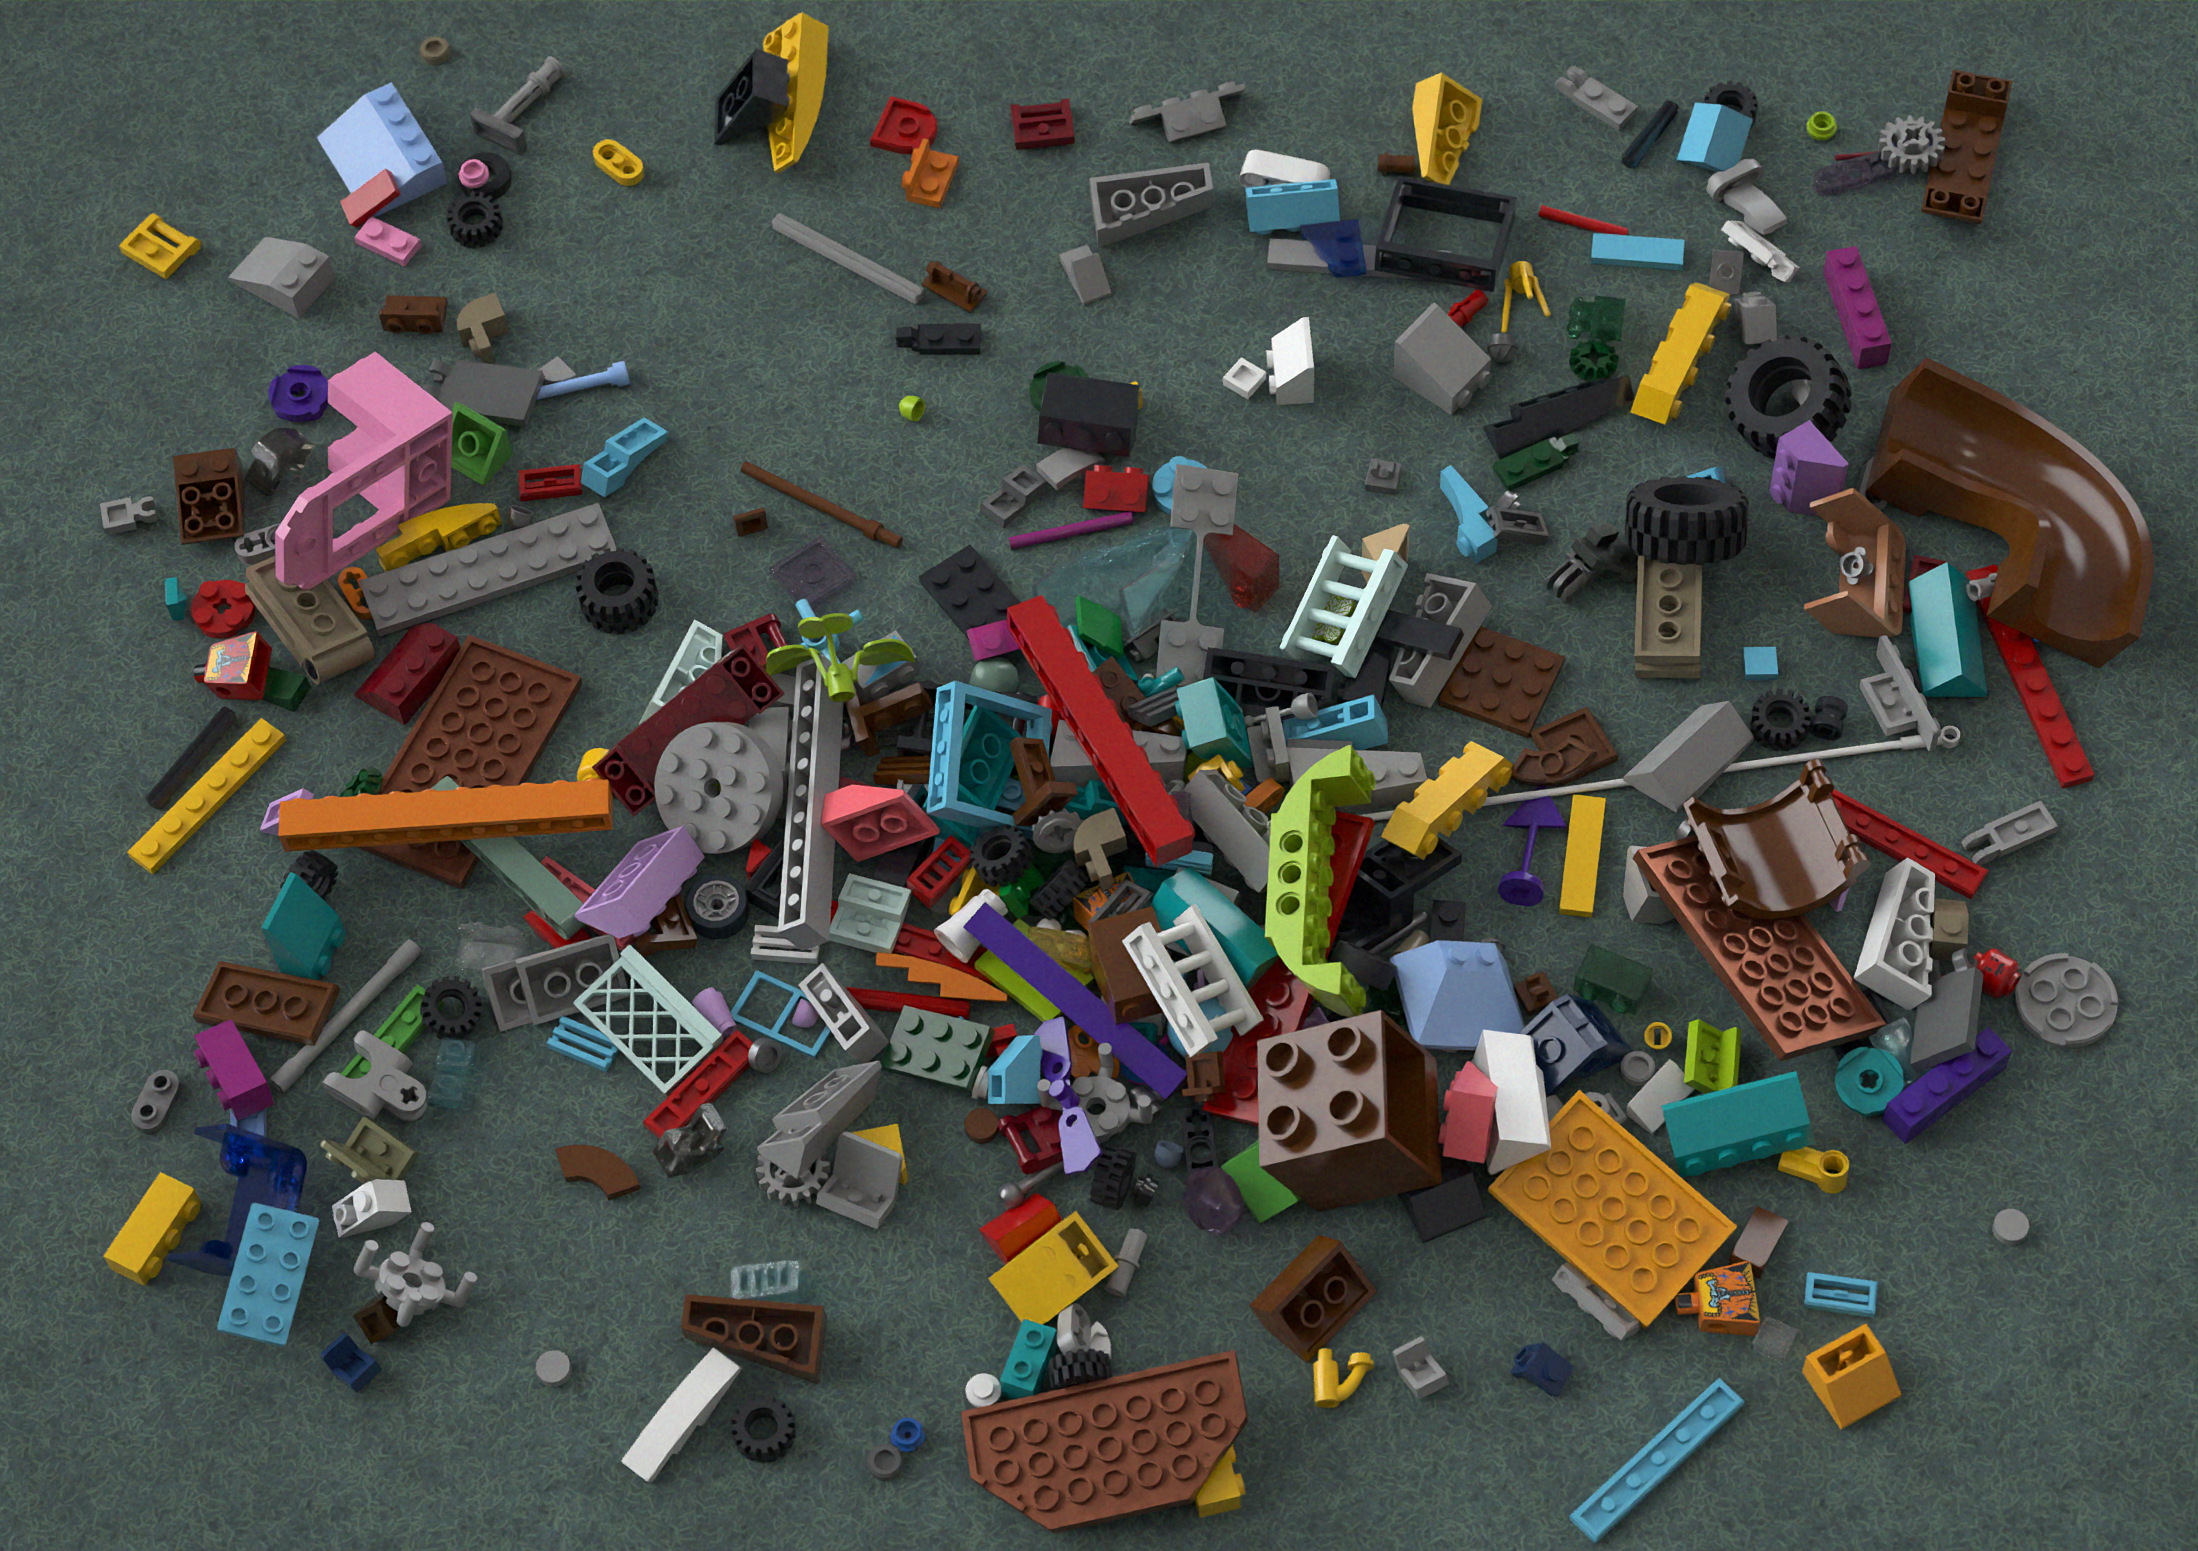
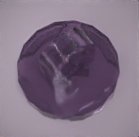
M1210 1166L1195 1171L1187 1178L1185 1185L1188 1184L1187 1192L1184 1193V1203L1188 1215L1201 1230L1207 1229L1212 1232L1210 1233L1211 1235L1217 1236L1234 1230L1241 1223L1245 1202L1240 1188L1232 1176L1223 1169Z

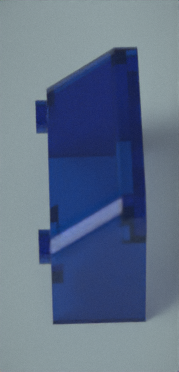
M230 1124L195 1128V1135L222 1144L220 1151L221 1167L226 1173L239 1177L225 1242L209 1240L202 1244L199 1251L170 1253L167 1255L166 1261L207 1274L231 1277L252 1203L298 1213L307 1170V1159L303 1151L297 1147Z

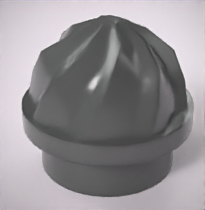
M1497 333L1490 336L1487 350L1493 361L1505 364L1513 360L1514 354L1518 350V344L1515 343L1514 335Z

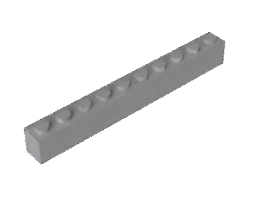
M823 654L819 655L826 672H828V668L832 665L831 661ZM813 658L797 664L778 925V933L801 951L829 942L835 839L821 825L825 794L836 791L839 788L844 702H833L829 699L828 688L825 687L824 679Z

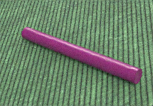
M1130 511L1008 537L1012 550L1133 524V517Z

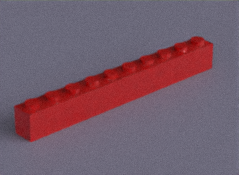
M1043 595L1007 608V628L1155 867L1192 853V840L1195 838V831L1191 822L1188 819L1184 820L1181 816L1177 800L1173 795H1168L1164 789V782L1160 773L1157 770H1152L1145 749L1142 746L1138 747L1133 740V732L1129 724L1122 722L1118 716V709L1112 698L1108 699L1104 694L1100 678L1096 674L1092 675L1085 654L1082 651L1078 652L1075 648L1072 634L1068 628L1063 629L1055 607L1048 605Z

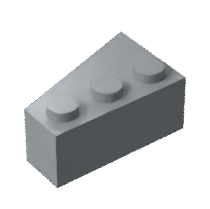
M789 707L767 708L761 714L757 713L749 720V728L768 743L780 765L783 779V798L776 819H785L787 812L793 720H790Z

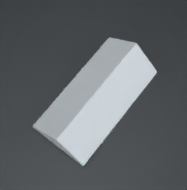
M1483 1030L1472 1063L1498 1087L1489 1153L1486 1157L1488 1172L1493 1175L1551 1149L1543 1071L1536 1065L1533 1038L1530 1035Z

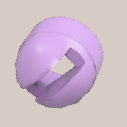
M801 999L791 1024L802 1028L811 1027L816 1023L819 1013L811 1002Z

